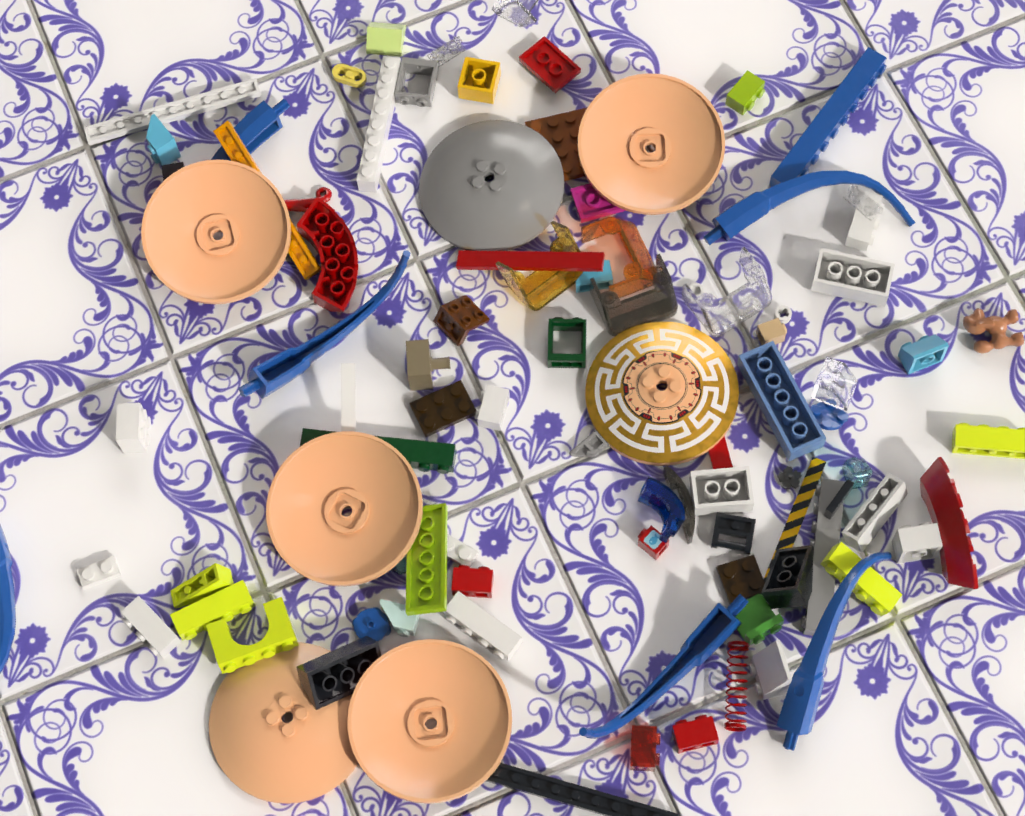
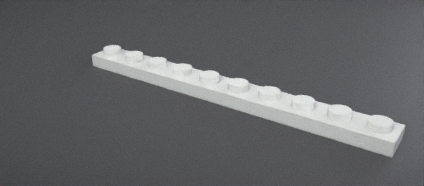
M254 78L84 127L87 142L89 145L148 129L150 118L153 114L156 115L162 124H166L260 97L261 92L257 79Z

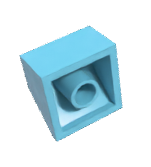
M151 115L146 136L149 144L147 148L152 154L151 158L156 164H171L181 157L175 139L156 115Z
M936 334L932 336L926 335L917 342H908L902 345L898 357L909 375L942 362L949 345Z

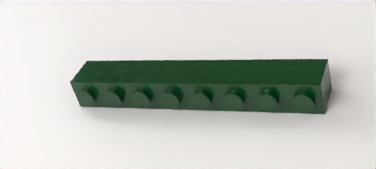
M303 428L300 447L314 438L334 433L335 431ZM375 436L396 448L406 458L412 468L422 472L434 470L441 474L454 473L457 452L456 444Z

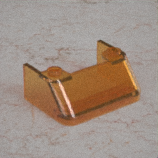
M606 217L581 227L582 244L605 235L618 233L632 262L624 267L623 275L625 280L609 286L608 299L610 302L654 286L658 282L659 273L636 225L631 221L615 217Z

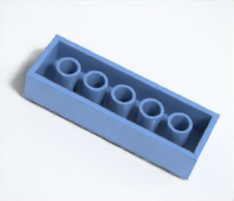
M774 341L739 355L737 366L788 461L824 447L826 437Z

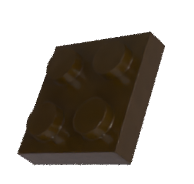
M754 555L716 566L729 605L739 594L746 600L756 594L762 595L761 592L765 582Z

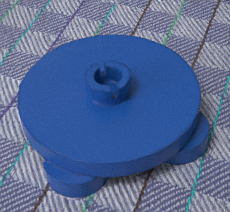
M828 398L826 401L814 404L810 408L820 428L825 430H837L849 418L848 413L844 412L837 405V400L834 398Z
M378 607L361 611L352 621L354 631L359 639L369 636L376 641H380L391 633L388 619Z

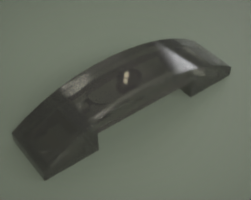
M665 466L663 475L669 491L677 489L687 519L682 520V529L687 543L690 544L692 543L695 529L693 502L682 479L669 466Z

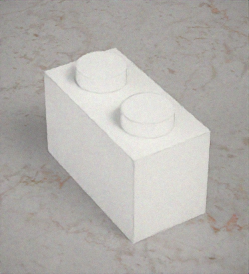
M487 385L486 390H482L480 396L481 408H477L475 414L479 427L501 431L510 398L509 389Z

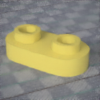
M337 64L332 69L333 78L339 83L355 88H360L366 84V74L361 69L346 64Z

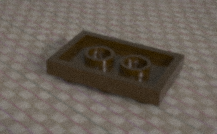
M461 380L409 403L425 438L476 414V408Z

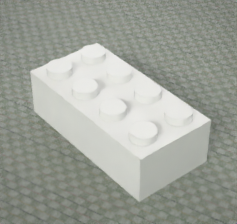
M820 248L811 291L885 307L895 264Z

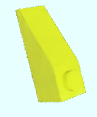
M214 563L170 590L174 608L177 609L193 604L233 585L231 570Z

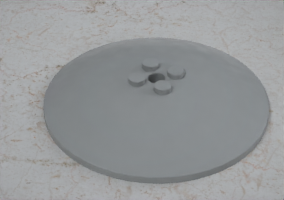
M480 121L454 131L443 139L429 155L420 177V202L431 227L450 244L469 251H509L523 246L536 238L552 222L563 199L564 173L554 148L535 130L511 121ZM489 175L495 177L491 182L485 181V178Z

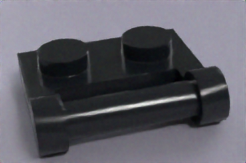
M717 512L711 548H727L743 551L744 554L750 555L756 519ZM719 534L746 539V544L718 539Z

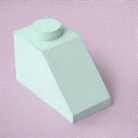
M380 599L381 609L394 631L403 637L414 636L420 614L407 616L405 612L406 605Z

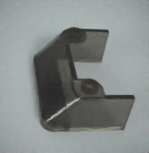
M660 254L656 255L655 269L657 273L653 277L654 289L620 301L618 295L613 291L600 293L594 277L590 278L591 296L610 335L616 336L640 324L659 322L673 317L677 313L678 303L672 279Z

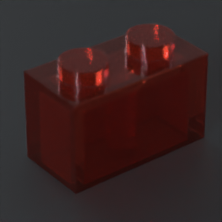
M632 725L630 770L655 772V767L660 765V753H656V745H660L661 733H657V726Z

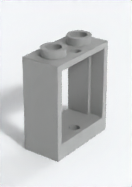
M402 57L395 89L396 103L431 107L439 71L438 62ZM407 73L431 76L427 95L403 92Z

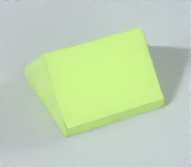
M371 22L367 26L366 53L401 57L406 25Z

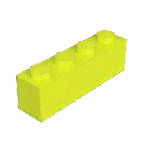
M968 423L956 424L952 431V453L1025 459V428L1009 429L1007 426L989 427V425L985 424L972 426Z
M840 542L831 548L820 564L827 573L834 575L841 583L850 570L862 559L843 542ZM871 567L860 577L852 591L857 599L865 602L872 612L880 616L891 612L902 596L896 588Z
M241 580L170 614L181 639L191 640L198 633L207 631V624L225 618L226 622H229L235 615L251 611L255 603L244 580Z

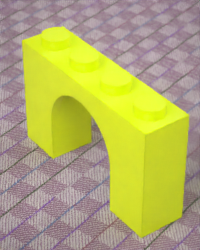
M282 597L263 603L269 628L264 638L255 644L241 645L233 640L225 618L206 625L217 664L222 674L234 672L240 667L252 665L263 658H271L277 653L292 650L299 645Z

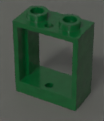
M555 317L549 319L548 368L586 369L587 319L579 317L572 319ZM553 331H582L581 354L553 353Z

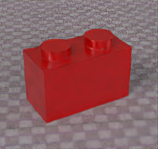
M467 565L453 567L452 595L454 596L459 591L466 597L492 598L493 570L485 566L478 567V569L470 568Z
M700 715L695 717L693 721L687 722L684 719L675 722V725L672 726V734L678 754L718 744L719 737L712 716Z

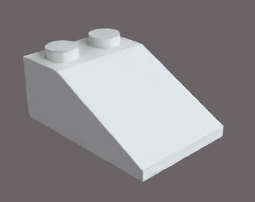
M776 640L752 656L751 663L749 664L751 675L756 677V692L758 695L761 694L762 700L786 694L792 681L781 642Z

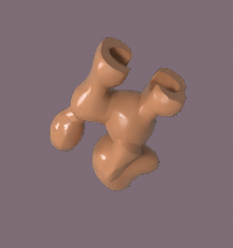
M976 308L973 314L963 318V325L967 332L979 335L986 330L992 336L989 342L980 340L974 343V350L977 353L984 354L992 349H1002L1006 346L1019 347L1024 344L1022 332L1014 333L1011 337L1006 336L1007 325L1017 323L1019 320L1016 309L1009 310L1004 317L990 316L986 318L983 310Z

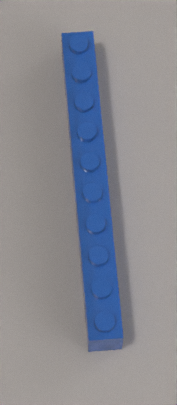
M869 47L866 49L771 175L769 186L772 187L781 182L808 174L810 170L808 168L811 164H816L820 152H825L829 145V140L831 138L834 139L838 134V128L846 124L850 112H855L859 100H863L866 97L868 88H872L875 85L877 76L884 73L887 67L885 65L887 57Z

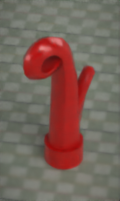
M321 187L316 191L315 195L321 200L328 202L332 197V192L329 188ZM315 198L284 200L288 211L305 213Z

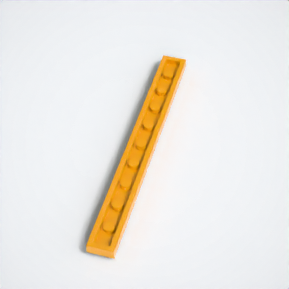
M226 121L213 131L231 161L245 164L261 173L229 121ZM290 219L291 241L288 253L303 278L308 280L321 271V268Z

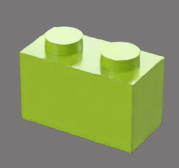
M747 70L726 95L725 105L744 115L747 110L750 111L753 108L755 100L763 96L765 81Z

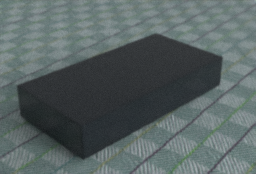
M849 479L846 480L826 508L824 513L826 518L831 519L851 492L854 482Z

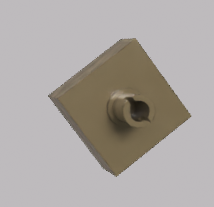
M429 339L406 341L407 375L410 390L433 389L432 372L438 369H451L450 357L432 358Z

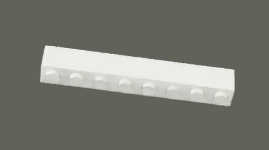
M383 56L357 175L359 191L377 193L396 103L395 89L401 66V58Z

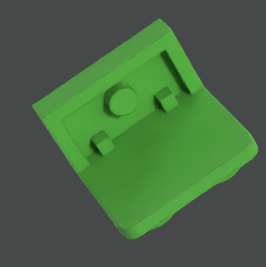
M756 594L748 599L747 605L736 616L742 622L737 631L749 646L753 643L756 645L762 642L765 636L770 633L773 635L779 632L784 622L781 614L775 615L761 594Z

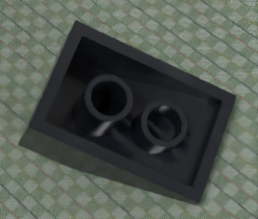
M812 545L776 550L761 592L771 609L808 605L813 582L814 547Z

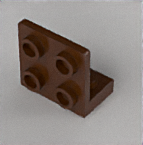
M464 295L441 305L433 322L459 346L464 343L469 331L488 323L490 318L467 295Z

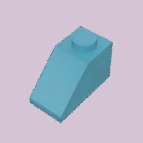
M604 260L603 272H583L575 281L576 293L613 288L610 260Z

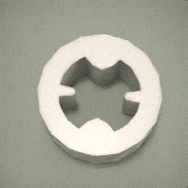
M785 305L778 306L775 310L774 319L779 318L781 323L787 324L792 316L791 309ZM785 312L786 316L780 317V314Z

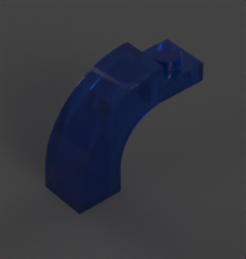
M648 476L641 488L638 502L651 507L660 515L663 526L659 540L667 543L670 536L674 537L684 523L685 510L679 497L668 486Z

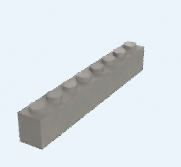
M822 478L820 485H816L815 496H818V503H814L813 508L816 522L812 521L811 533H814V540H810V545L814 547L813 582L808 605L803 606L806 609V614L802 616L800 628H804L803 635H814L821 617L834 595L836 577L827 573L820 563L831 548L839 543L843 503L831 519L826 518L824 513L845 481Z

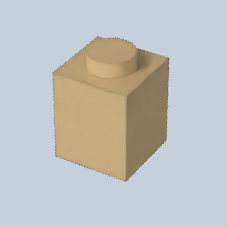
M779 318L757 325L756 335L761 345L774 341L776 345L785 341L787 329L785 324L780 322Z

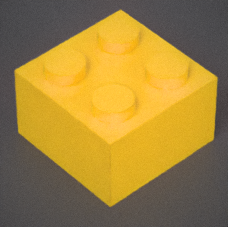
M465 57L457 86L458 97L460 99L494 104L501 76L500 62Z

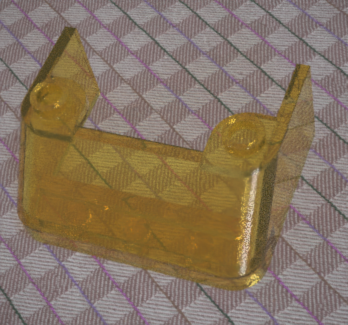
M552 221L551 225L558 238L551 243L550 251L581 252L569 228L556 221ZM499 261L495 263L508 287L533 311H539L574 285L575 281L583 273V271H534L525 278L521 272L513 271L512 268Z

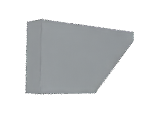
M595 430L572 449L569 455L571 457L595 458L609 444Z

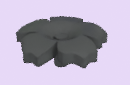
M787 466L783 473L779 472L777 477L779 482H782L781 487L784 489H790L791 486L796 489L800 483L798 479L802 475L801 472L793 471L792 467Z

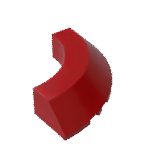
M316 197L296 224L299 234L311 243L321 260V273L311 294L314 303L330 312H344L357 282V248L351 231L343 218L329 204Z
M938 457L921 476L920 491L932 523L938 524L943 545L940 550L942 575L948 584L978 589L976 564H973V559L970 555V552H974L970 537L967 536V533H970L967 518L965 519L964 513L960 509L963 507L960 494L957 493L954 479H950L947 475L950 471L942 457Z

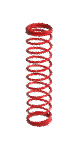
M730 641L727 643V647L730 648L727 654L731 657L727 659V662L731 665L726 667L730 672L726 675L730 680L726 683V686L730 689L725 692L730 696L725 699L729 704L725 707V710L729 712L725 715V718L729 721L724 723V728L728 731L740 732L747 729L745 724H741L747 721L742 719L732 720L727 718V715H746L747 713L743 711L733 712L728 710L727 707H746L747 704H733L728 702L727 699H746L747 696H733L727 692L730 690L747 691L748 689L745 687H730L728 683H747L748 680L731 679L728 675H747L748 672H734L728 668L731 666L748 667L749 665L746 663L734 664L729 662V659H748L749 657L745 655L733 656L729 654V651H748L749 644L745 641Z

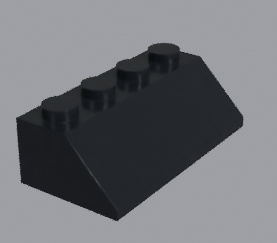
M365 636L301 664L296 668L301 686L314 708L318 710L353 694L362 675L382 655L378 641Z

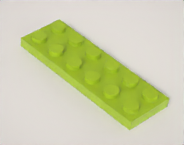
M446 503L423 506V515L418 535L407 553L405 607L407 616L447 611L448 507Z

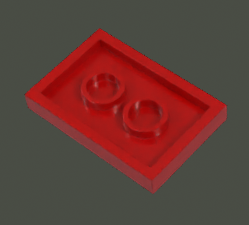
M545 36L519 56V61L555 94L581 73V68Z

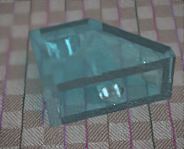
M850 458L844 462L842 467L845 481L849 479L854 482L852 489L868 485L872 469L864 458Z

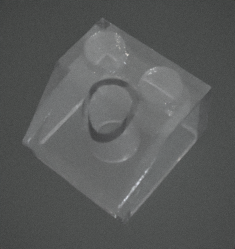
M826 356L810 398L847 411L859 381L844 362Z

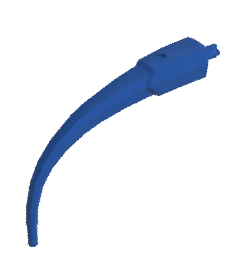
M282 99L272 108L263 100L234 127L250 154L283 127L279 116L290 108L286 100ZM223 146L218 149L211 159L231 161Z
M818 171L781 182L766 190L754 192L713 218L712 222L715 228L703 236L709 246L722 236L728 241L746 227L765 216L770 210L786 201L820 187L838 184H855L872 189L877 194L882 195L895 208L909 227L916 222L906 211L903 204L880 182L866 175L850 171Z
M408 250L403 251L401 259L387 283L377 294L351 315L302 345L289 348L252 368L249 372V382L238 388L240 395L245 398L256 391L263 399L304 373L314 361L348 336L381 305L402 277L411 253Z
M1 524L0 674L9 658L16 628L15 590L11 570L13 562Z
M877 552L860 560L841 582L825 609L801 665L793 674L776 725L787 730L783 743L785 749L794 751L798 736L809 734L812 731L824 686L823 674L844 608L864 572L877 562L891 559L892 554L890 552Z
M739 594L728 608L718 603L687 638L675 658L637 699L608 723L597 728L582 727L579 729V734L590 739L605 737L644 712L692 669L703 664L741 626L742 622L736 616L747 605L748 601Z

